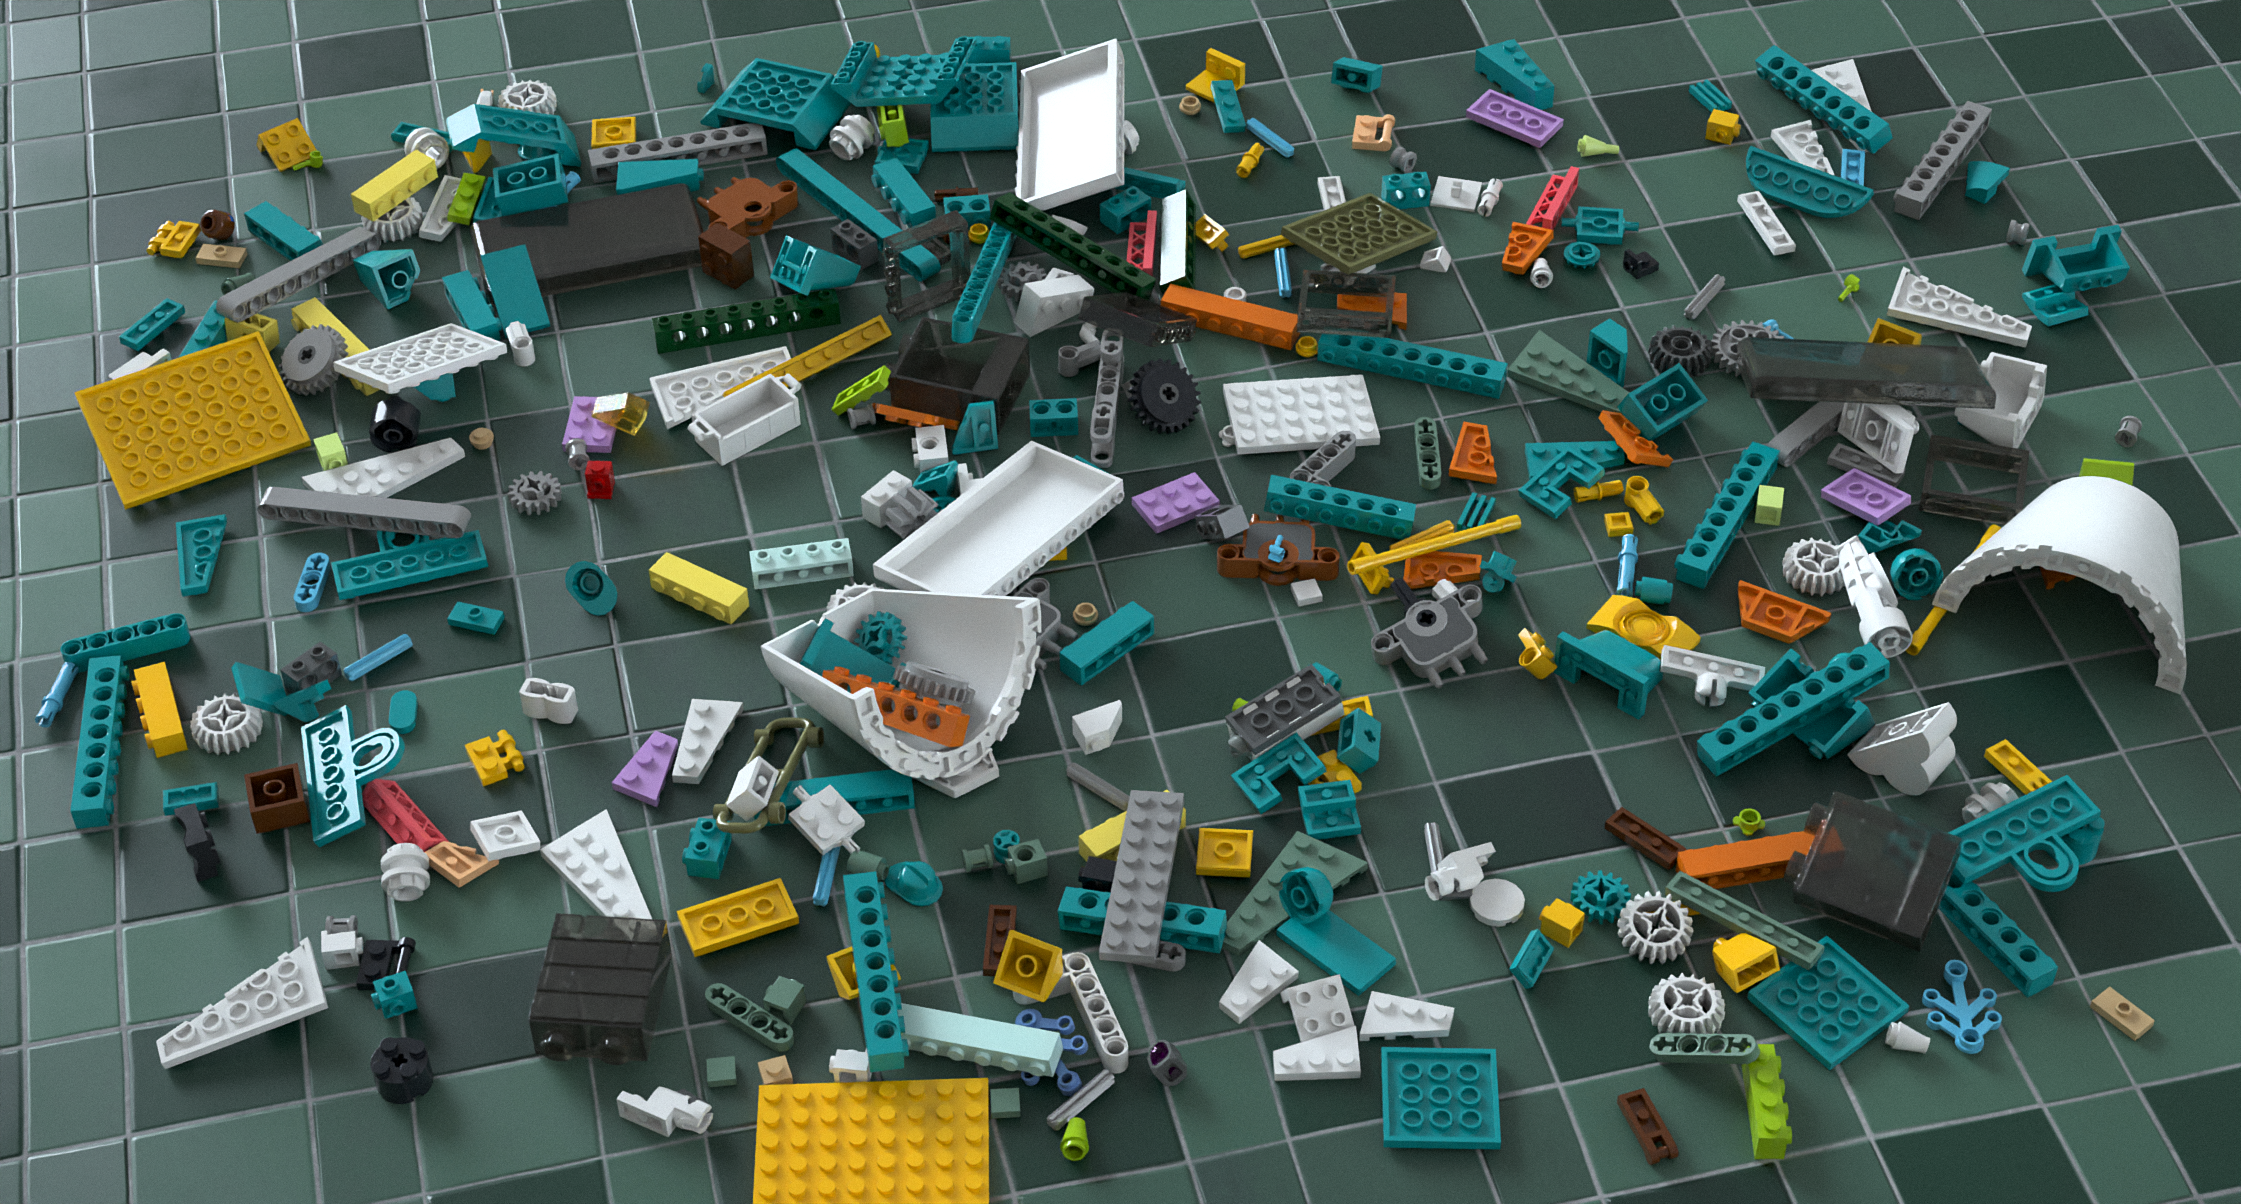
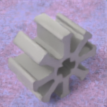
M908 487L905 498L899 493L893 497V500L899 504L898 507H888L886 509L885 515L890 518L886 525L902 539H905V537L907 538L924 525L926 521H929L938 514L933 510L938 504L921 489L917 491L914 487Z

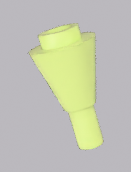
M1584 135L1578 141L1577 150L1581 153V157L1604 153L1618 154L1619 146L1609 145Z

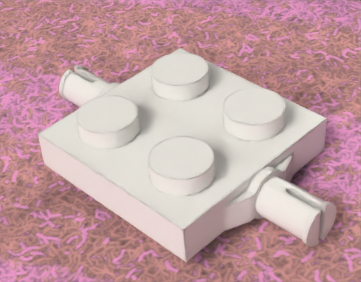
M801 785L795 788L793 794L802 804L789 813L788 819L822 855L841 845L850 854L854 851H860L861 848L851 837L864 826L865 820L831 785H828L812 796Z

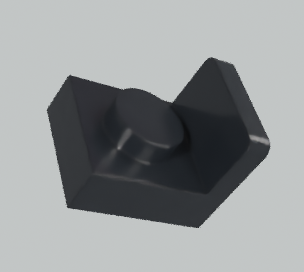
M1630 249L1624 251L1623 268L1636 280L1658 271L1659 262L1646 251L1637 255Z

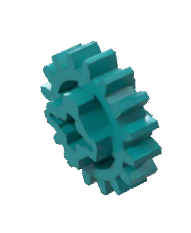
M877 611L876 616L868 615V622L861 621L863 628L862 630L856 629L859 638L854 639V643L859 644V648L892 665L893 657L900 658L899 649H905L902 641L906 640L907 636L903 635L902 632L906 630V627L901 625L902 620L895 617V615L889 612Z
M1601 870L1598 871L1597 875H1593L1590 871L1587 872V878L1580 875L1578 883L1573 882L1570 901L1573 902L1575 908L1588 916V922L1591 923L1594 919H1598L1599 924H1603L1604 919H1607L1610 923H1614V916L1621 918V910L1626 908V903L1631 899V893L1628 892L1629 886L1628 884L1622 885L1621 877L1613 879V873L1611 872L1604 876Z

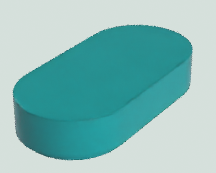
M399 691L391 698L389 725L390 729L395 730L398 734L409 733L416 726L418 701L415 693L412 691Z

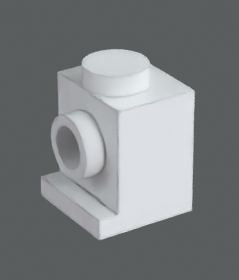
M321 931V953L326 970L360 966V954L364 952L362 937L357 938L355 931L329 935L327 931Z
M867 1048L865 1052L837 1049L836 1056H831L829 1063V1072L834 1075V1083L870 1082L872 1072L869 1069Z

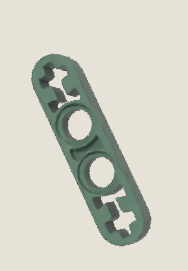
M1420 417L1415 421L1414 425L1419 483L1423 488L1431 490L1440 486L1442 474L1436 422L1432 418ZM1423 428H1427L1428 433H1424ZM1422 443H1430V444H1432V446H1430V447H1425V446H1422L1421 444H1422ZM1425 459H1431V460H1433V461H1435V462H1433V463H1425V462H1423V460H1425ZM1428 473H1432V478H1429Z
M722 983L712 984L706 989L705 999L707 1007L753 1038L777 1052L788 1051L794 1045L793 1030L782 1020ZM736 1007H744L746 1009L740 1015L732 1013V1010ZM759 1020L767 1022V1025L763 1028L752 1026L754 1022Z
M1662 1033L1652 1038L1649 1045L1655 1059L1663 1063L1749 1064L1754 1062L1760 1054V1048L1754 1037L1747 1034ZM1718 1044L1725 1045L1721 1052L1711 1053L1714 1046ZM1688 1045H1698L1695 1051L1691 1053L1684 1052Z

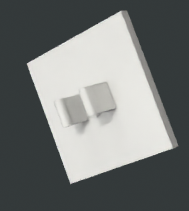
M1438 176L1430 206L1475 212L1482 182Z

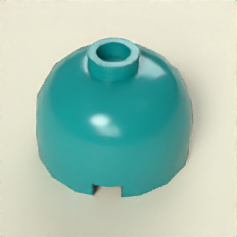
M1913 548L1903 551L1895 558L1891 566L1890 577L1893 586L1901 596L1908 600H1921L1923 598L1920 596L1932 595L1937 591L1942 583L1943 570L1934 555L1924 549Z
M1311 867L1298 868L1287 872L1281 878L1280 883L1283 882V889L1279 890V897L1283 908L1291 918L1296 914L1303 920L1300 923L1307 924L1318 920L1329 911L1333 902V889L1326 875L1320 870Z

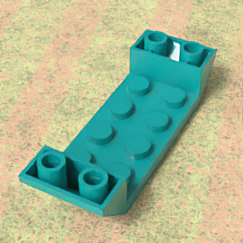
M473 104L453 114L446 120L452 150L474 152L478 139H483L486 141L527 145L529 147L556 149L563 165L581 167L582 163L575 135L558 115Z

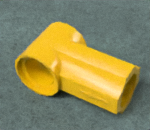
M1632 476L1627 480L1624 496L1625 504L1628 507L1635 508L1645 523L1649 525L1657 523L1664 516L1663 508L1648 490V480L1641 476Z

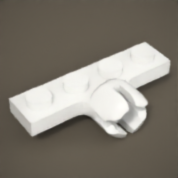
M1664 645L1661 653L1660 671L1693 679L1696 683L1695 699L1702 706L1705 705L1706 696L1709 697V707L1720 706L1725 701L1727 687L1750 691L1765 676V667L1667 645Z

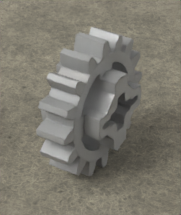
M1019 261L1015 266L1010 263L1009 269L1003 267L998 279V289H1001V294H1007L1008 299L1015 297V301H1018L1021 298L1024 283L1045 280L1047 274H1045L1044 268L1039 269L1038 264L1030 266V262L1022 264Z
M530 471L528 476L521 474L520 480L514 479L513 485L508 487L509 502L513 509L518 508V513L527 511V515H531L532 512L536 511L537 515H540L542 510L549 512L550 506L557 507V501H561V485L558 483L557 477L552 478L551 473L544 476L542 471H539L537 475Z

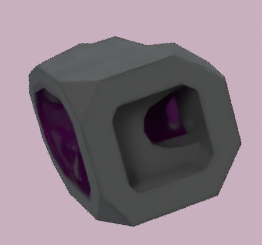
M1163 1039L1151 1047L1147 1057L1150 1069L1155 1077L1165 1086L1177 1085L1186 1078L1187 1064L1184 1062L1180 1051L1173 1044Z

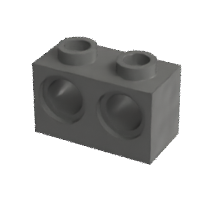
M847 219L831 228L832 250L843 258L860 265L861 271L879 261L877 239L852 221Z
M1241 504L1217 505L1194 516L1197 522L1196 529L1203 539H1227L1250 527Z
M322 642L317 643L280 670L285 689L289 694L324 680H328L330 684L342 675L337 653Z

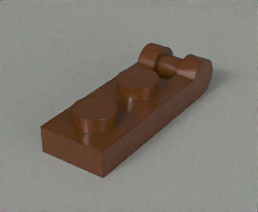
M1645 1088L1619 1095L1617 1104L1640 1143L1648 1164H1657L1660 1162V1159L1666 1157L1667 1159L1678 1157L1677 1145ZM1661 1142L1662 1147L1656 1148L1654 1143Z

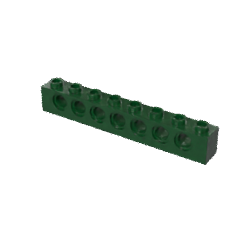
M1011 192L995 199L989 217L990 220L1134 306H1138L1150 299L1157 280L1156 278Z
M835 288L809 292L808 296L799 293L652 318L658 354L841 324L839 301Z

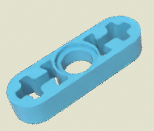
M314 553L306 560L294 593L296 608L301 612L313 611L319 604L331 570L329 557L324 553ZM310 580H318L316 584H306Z

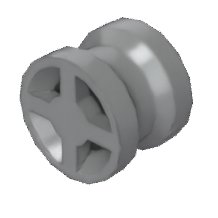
M1399 146L1390 157V166L1393 168L1399 167L1402 172L1409 173L1415 166L1417 155L1412 151L1406 152L1405 148Z
M2011 220L2006 242L2011 243L2015 241L2019 245L2024 246L2030 224H2018L2016 220Z

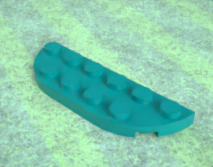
M1750 146L1746 156L1748 179L1756 191H1759L1761 195L1770 200L1814 216L1837 218L1852 214L1867 204L1874 195V191L1871 188Z

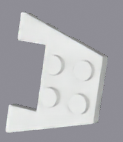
M990 751L985 758H981L980 762L957 775L947 778L936 777L935 780L912 778L953 798H957L999 777V769L993 753Z

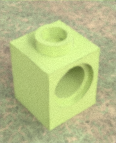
M337 432L313 439L323 471L348 465L345 450Z
M1759 485L1754 523L1779 526L1784 488Z

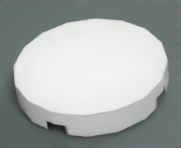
M1495 878L1479 883L1472 890L1469 906L1479 921L1490 926L1501 927L1511 921L1512 923L1518 921L1523 914L1525 898L1522 891L1515 884L1507 880Z

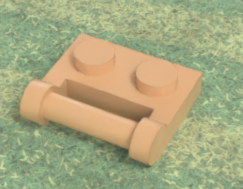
M1390 114L1384 117L1357 115L1352 149L1389 151L1392 146L1390 138L1392 128L1395 125V117ZM1377 128H1383L1380 140H1375Z

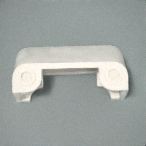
M1991 352L1987 360H1983L1979 373L1982 374V381L1971 400L1964 399L1962 403L1958 402L1955 416L1958 417L1959 423L2001 451L2014 455L2042 406L2045 394L2047 365Z

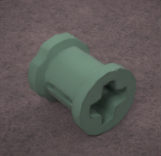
M988 844L980 849L971 851L963 849L961 851L966 873L971 872L972 869L986 866L989 869L993 868L992 854Z

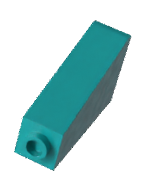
M698 159L618 162L616 185L618 206L625 207L700 190V181H704V170L699 168Z

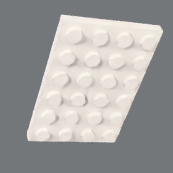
M450 323L333 363L336 372L356 379L358 382L371 385L373 388L381 389L388 394L398 393L402 388L418 386L422 381L436 380L440 378V375L457 373L459 369L464 367L477 366L481 361L495 360L499 355L507 353V347L503 342Z
M1363 375L1223 384V395L1230 424L1232 425V433L1235 437L1237 454L1319 449L1340 431L1354 433L1356 436V446L1380 445V434Z

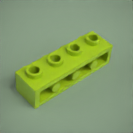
M904 105L877 106L880 135L882 140L886 139L887 147H900L909 143Z
M1757 1044L1760 1048L1759 1057L1752 1063L1741 1064L1755 1159H1784L1787 1144L1792 1143L1791 1126H1786L1789 1111L1788 1103L1783 1102L1782 1096L1785 1095L1784 1079H1779L1781 1057L1776 1056L1774 1044Z

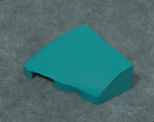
M1970 161L1967 167L1965 196L1985 204L1996 194L1997 186L2009 175L2010 168L1992 162Z
M1887 520L1878 526L1869 522L1858 535V538L1867 553H1875L1917 538L1921 535L1922 530L1903 520L1898 526Z

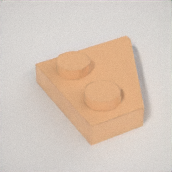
M443 841L424 852L429 857V866L459 888L499 864V860L488 861L486 856L476 854L475 848L461 847L447 841Z

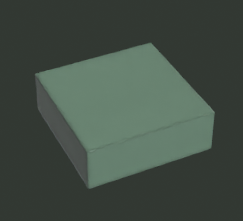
M735 1056L706 1059L708 1088L737 1085Z
M1019 1088L990 1089L992 1119L1020 1117Z

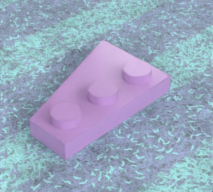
M655 730L612 781L613 790L658 807L661 790L664 789L667 772L671 769L678 749L677 739Z

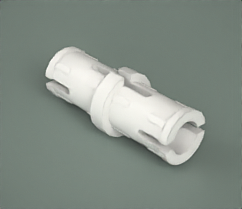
M1491 179L1487 189L1481 195L1482 201L1477 209L1481 216H1484L1485 211H1487L1485 216H1490L1494 205L1499 201V193L1503 187L1499 179L1496 180L1495 184V179Z

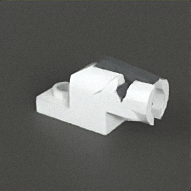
M1489 842L1452 852L1437 864L1439 870L1430 873L1431 875L1425 878V889L1428 896L1433 901L1470 898L1472 890L1484 878L1481 867L1489 862L1488 858L1496 852L1492 843Z
M659 1086L647 1101L637 1094L632 1095L622 1091L616 1099L620 1117L666 1137L670 1136L676 1126L701 1134L708 1128L713 1118L711 1105L685 1089L675 1092Z

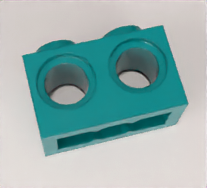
M1427 172L1382 176V200L1398 209L1428 207L1430 204L1431 185Z
M988 194L943 198L946 226L954 227L957 231L970 230L972 225L981 223L985 224L988 229H991Z
M1077 398L1029 400L1031 437L1078 435Z

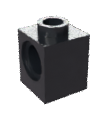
M1089 856L1086 866H1081L1078 882L1082 883L1083 889L1111 893L1117 861Z

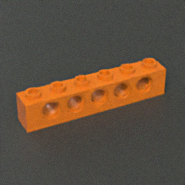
M835 666L834 670L823 671V678L847 691L849 685L851 694L865 687L874 689L878 707L884 718L883 724L948 747L963 746L970 715L961 713V708L953 705H946V707L938 705V700L929 697L917 698L916 692L901 689V692L894 690L893 684L871 682L872 677L862 674L851 675L849 674L850 670L843 667ZM892 701H894V703H895V709H894V711H893L892 706H891ZM915 708L917 709V712H918L917 718H915V716H914V709H915ZM937 716H939V718H940V725H939V727H938V725H937V723H936V718H937Z

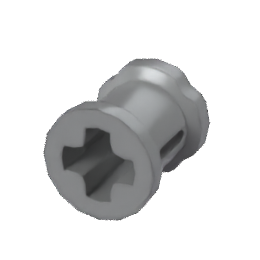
M867 404V407L860 409H847L852 429L871 423V425L876 424L872 404Z
M2134 416L2123 417L2120 422V429L2115 434V441L2123 447L2134 446L2137 441V434L2141 431L2142 422Z
M580 438L569 440L565 446L566 452L569 455V466L574 470L585 469L587 461H590L589 456L586 454V442Z
M351 915L350 918L327 916L325 931L328 932V935L355 931L357 937V916Z

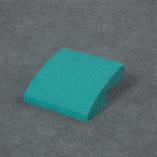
M2055 284L2022 293V298L2029 309L2047 326L2088 315V306L2075 299V291L2064 292Z
M1351 780L1298 786L1306 835L1321 840L1361 834V825L1356 810V798Z

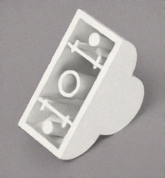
M1947 702L1876 724L1847 755L1861 770L1872 775H1884L1887 781L1900 792L1908 795L1923 794L1955 757V746L1949 734L1956 727V713L1951 704Z

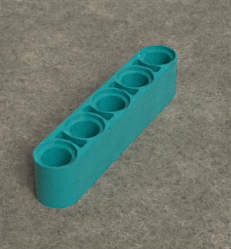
M173 613L68 640L61 645L60 651L64 663L71 662L75 664L72 672L77 666L79 668L78 673L88 671L89 658L121 655L122 661H127L184 646L190 641L191 635L185 616L180 613Z

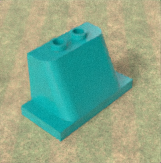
M2119 225L2097 228L2091 244L2057 250L2055 249L2058 242L2055 236L2034 239L2022 271L2025 277L2043 274L2064 292L2085 291L2091 288L2117 284L2127 276L2130 269L2117 245L2122 230Z
M786 235L770 278L808 296L809 292L814 290L851 286L855 282L861 266L836 254Z
M1603 630L1580 640L1564 631L1557 636L1554 659L1557 668L1553 673L1575 684L1580 679L1582 669L1619 690L1618 709L1638 720L1645 714L1647 694L1663 679L1664 672L1660 671L1661 660L1658 657L1608 630Z

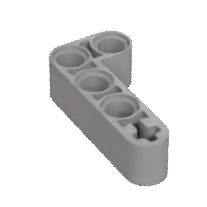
M1350 431L1336 433L1290 474V479L1331 487L1329 481L1355 458V434Z

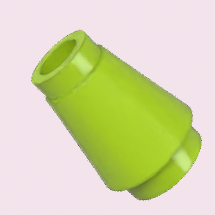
M1074 1117L1069 1120L1060 1144L1064 1157L1072 1161L1083 1159L1089 1151L1086 1123L1081 1118Z

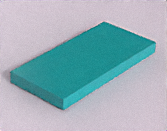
M523 244L480 255L505 338H508L506 328L509 327L510 323L516 321L525 324L528 332L550 327V321L526 245Z
M1330 910L1318 920L1307 924L1300 923L1303 920L1295 914L1293 918H1290L1277 929V936L1329 975L1335 976L1340 974L1342 984L1358 996L1396 965L1395 957Z

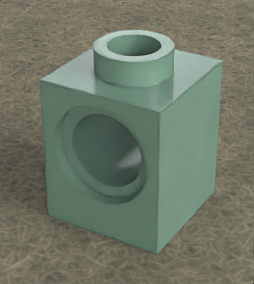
M1039 839L1008 847V859H1005V866L1008 874H1013L1017 884L1048 876L1047 856Z

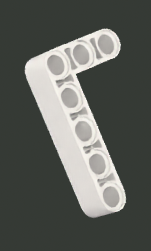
M1079 952L1062 956L1063 975L1047 999L1071 993L1104 1068L1109 1070L1110 1073L1115 1074L1125 1071L1129 1064L1128 1042L1087 955ZM1013 991V999L1019 1004L1028 1005L1039 1002Z

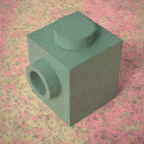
M779 976L775 983L766 990L765 998L763 999L764 1010L791 1026L806 1003L804 985L794 979Z

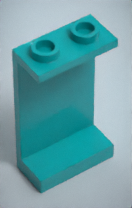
M826 618L819 625L799 664L821 677L824 670H834L835 666L849 669V674L854 676L862 674L872 677L871 682L877 684L879 682L893 684L897 688L900 685V682L893 678L896 668L831 632L830 630L834 623ZM848 685L847 691L850 693L851 689Z

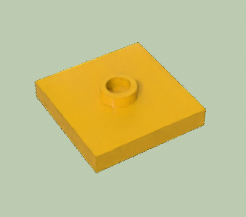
M636 117L592 120V149L636 142Z
M1199 828L1196 875L1250 878L1253 830Z

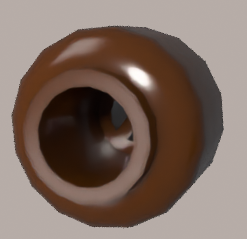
M216 209L205 212L200 222L203 234L206 237L217 240H226L232 235L235 228V222L231 214Z

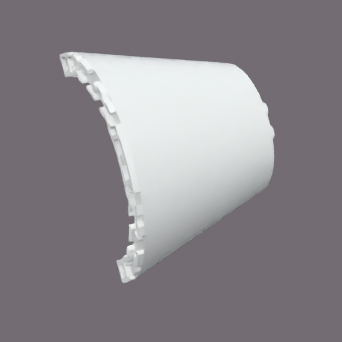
M2083 476L2066 479L2052 485L1959 564L1944 579L1932 602V605L1956 613L1960 603L1974 584L1981 583L1990 574L1995 576L2011 571L2014 566H2021L2022 569L2041 566L2046 570H2054L2081 577L2111 593L2121 595L2125 604L2130 608L2134 605L2139 610L2138 617L2145 624L2149 633H2154V644L2160 652L2158 677L2155 686L2181 695L2186 679L2187 662L2177 531L2168 514L2154 499L2138 488L2124 482L2105 477Z
M870 589L823 613L819 624H816L815 620H810L761 645V650L770 672L783 686L887 766L901 774L929 780H935L936 777L947 778L968 770L980 762L982 757L985 758L988 752L993 751L989 747L996 740L1002 741L1007 734L1009 725L1017 719L1019 712L1016 709L1021 704L1024 690H1030L1036 671L1035 661L1039 657L1040 646L1035 644L1036 632L1041 633L1040 599ZM877 611L889 612L901 619V625L906 627V630L902 632L903 635L907 636V639L902 641L905 649H899L900 658L893 657V664L891 666L896 668L901 662L907 664V661L928 665L968 680V687L976 691L971 704L963 702L962 706L959 707L962 709L961 713L970 715L963 746L948 747L883 724L884 718L878 707L874 689L865 687L851 694L799 664L822 621L825 618L832 621L834 624L830 630L831 632L859 646V644L854 643V639L859 638L856 629L862 630L861 621L868 622L869 614L876 616ZM894 687V690H897V691H900V692H901V688H900V687H899V688ZM892 701L891 706H892V709H893V711H894V709H895V703H894V701ZM915 708V709H914V716H915V718H917L918 712H917V709ZM937 716V718H936V723H937L938 727H939V725H940V718H939V716Z

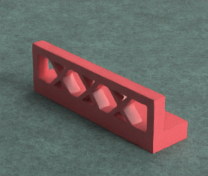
M1571 166L1565 177L1552 175L1526 223L1527 225L1534 226L1533 224L1542 222V228L1554 231L1578 186L1580 168ZM1555 183L1561 184L1560 188L1557 189ZM1555 196L1551 202L1548 200V198ZM1548 209L1544 215L1541 213L1542 210Z
M1148 210L1147 223L1130 222L1126 261L1153 277L1157 211ZM1134 230L1146 231V233L1138 235ZM1141 243L1145 247L1138 250L1134 246ZM1140 258L1143 262L1136 264L1133 260Z
M375 779L367 783L362 792L363 805L397 844L412 843L419 846L423 852H426L430 847L433 848L443 841L449 842L395 781Z

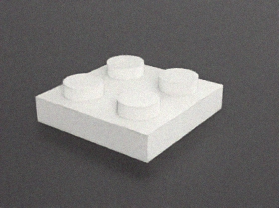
M522 810L470 821V830L488 861L540 850V840Z

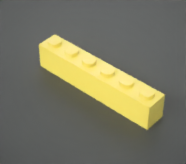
M315 297L291 309L293 316L291 323L297 332H303L305 328L307 330L311 329L312 325L318 328L320 324L325 327L328 325L338 331L345 338L344 343L348 345V348L345 349L348 352V356L345 358L370 350ZM342 374L344 378L351 380L356 390L360 389L366 396L381 390Z

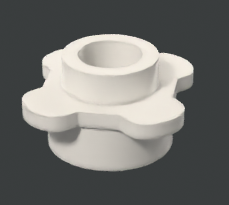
M1228 425L1219 432V437L1223 440L1222 445L1225 447L1235 445L1232 425Z

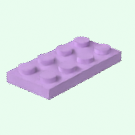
M1491 89L1486 91L1466 110L1467 118L1539 148L1563 127L1564 120Z

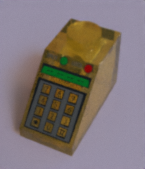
M631 393L599 397L595 400L591 417L635 436L647 417L650 402Z

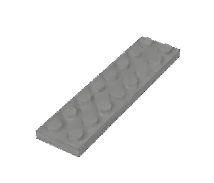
M1131 790L1099 949L1100 960L1155 964L1185 802L1184 793Z

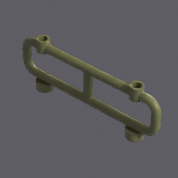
M786 717L770 722L765 729H756L754 732L756 746L746 765L757 756L762 757L767 746L773 744L774 733L782 728H804V731L784 769H777L779 771L776 779L777 782L771 792L767 806L762 809L759 817L749 823L727 822L732 820L734 812L726 806L730 797L729 794L725 804H715L713 808V817L716 820L718 829L725 833L746 834L759 831L765 827L768 821L771 824H783L786 809L784 803L779 802L807 746L810 748H822L824 744V731L822 727H815L813 721L807 718Z

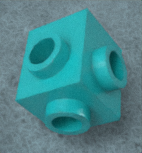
M406 971L373 981L376 993L371 994L375 1009H381L385 1019L417 1008L414 992Z

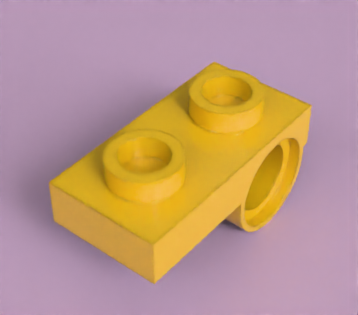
M1524 628L1518 634L1526 647L1520 655L1519 663L1537 679H1543L1557 668L1552 659L1555 655L1545 645L1546 641L1537 632L1532 634Z

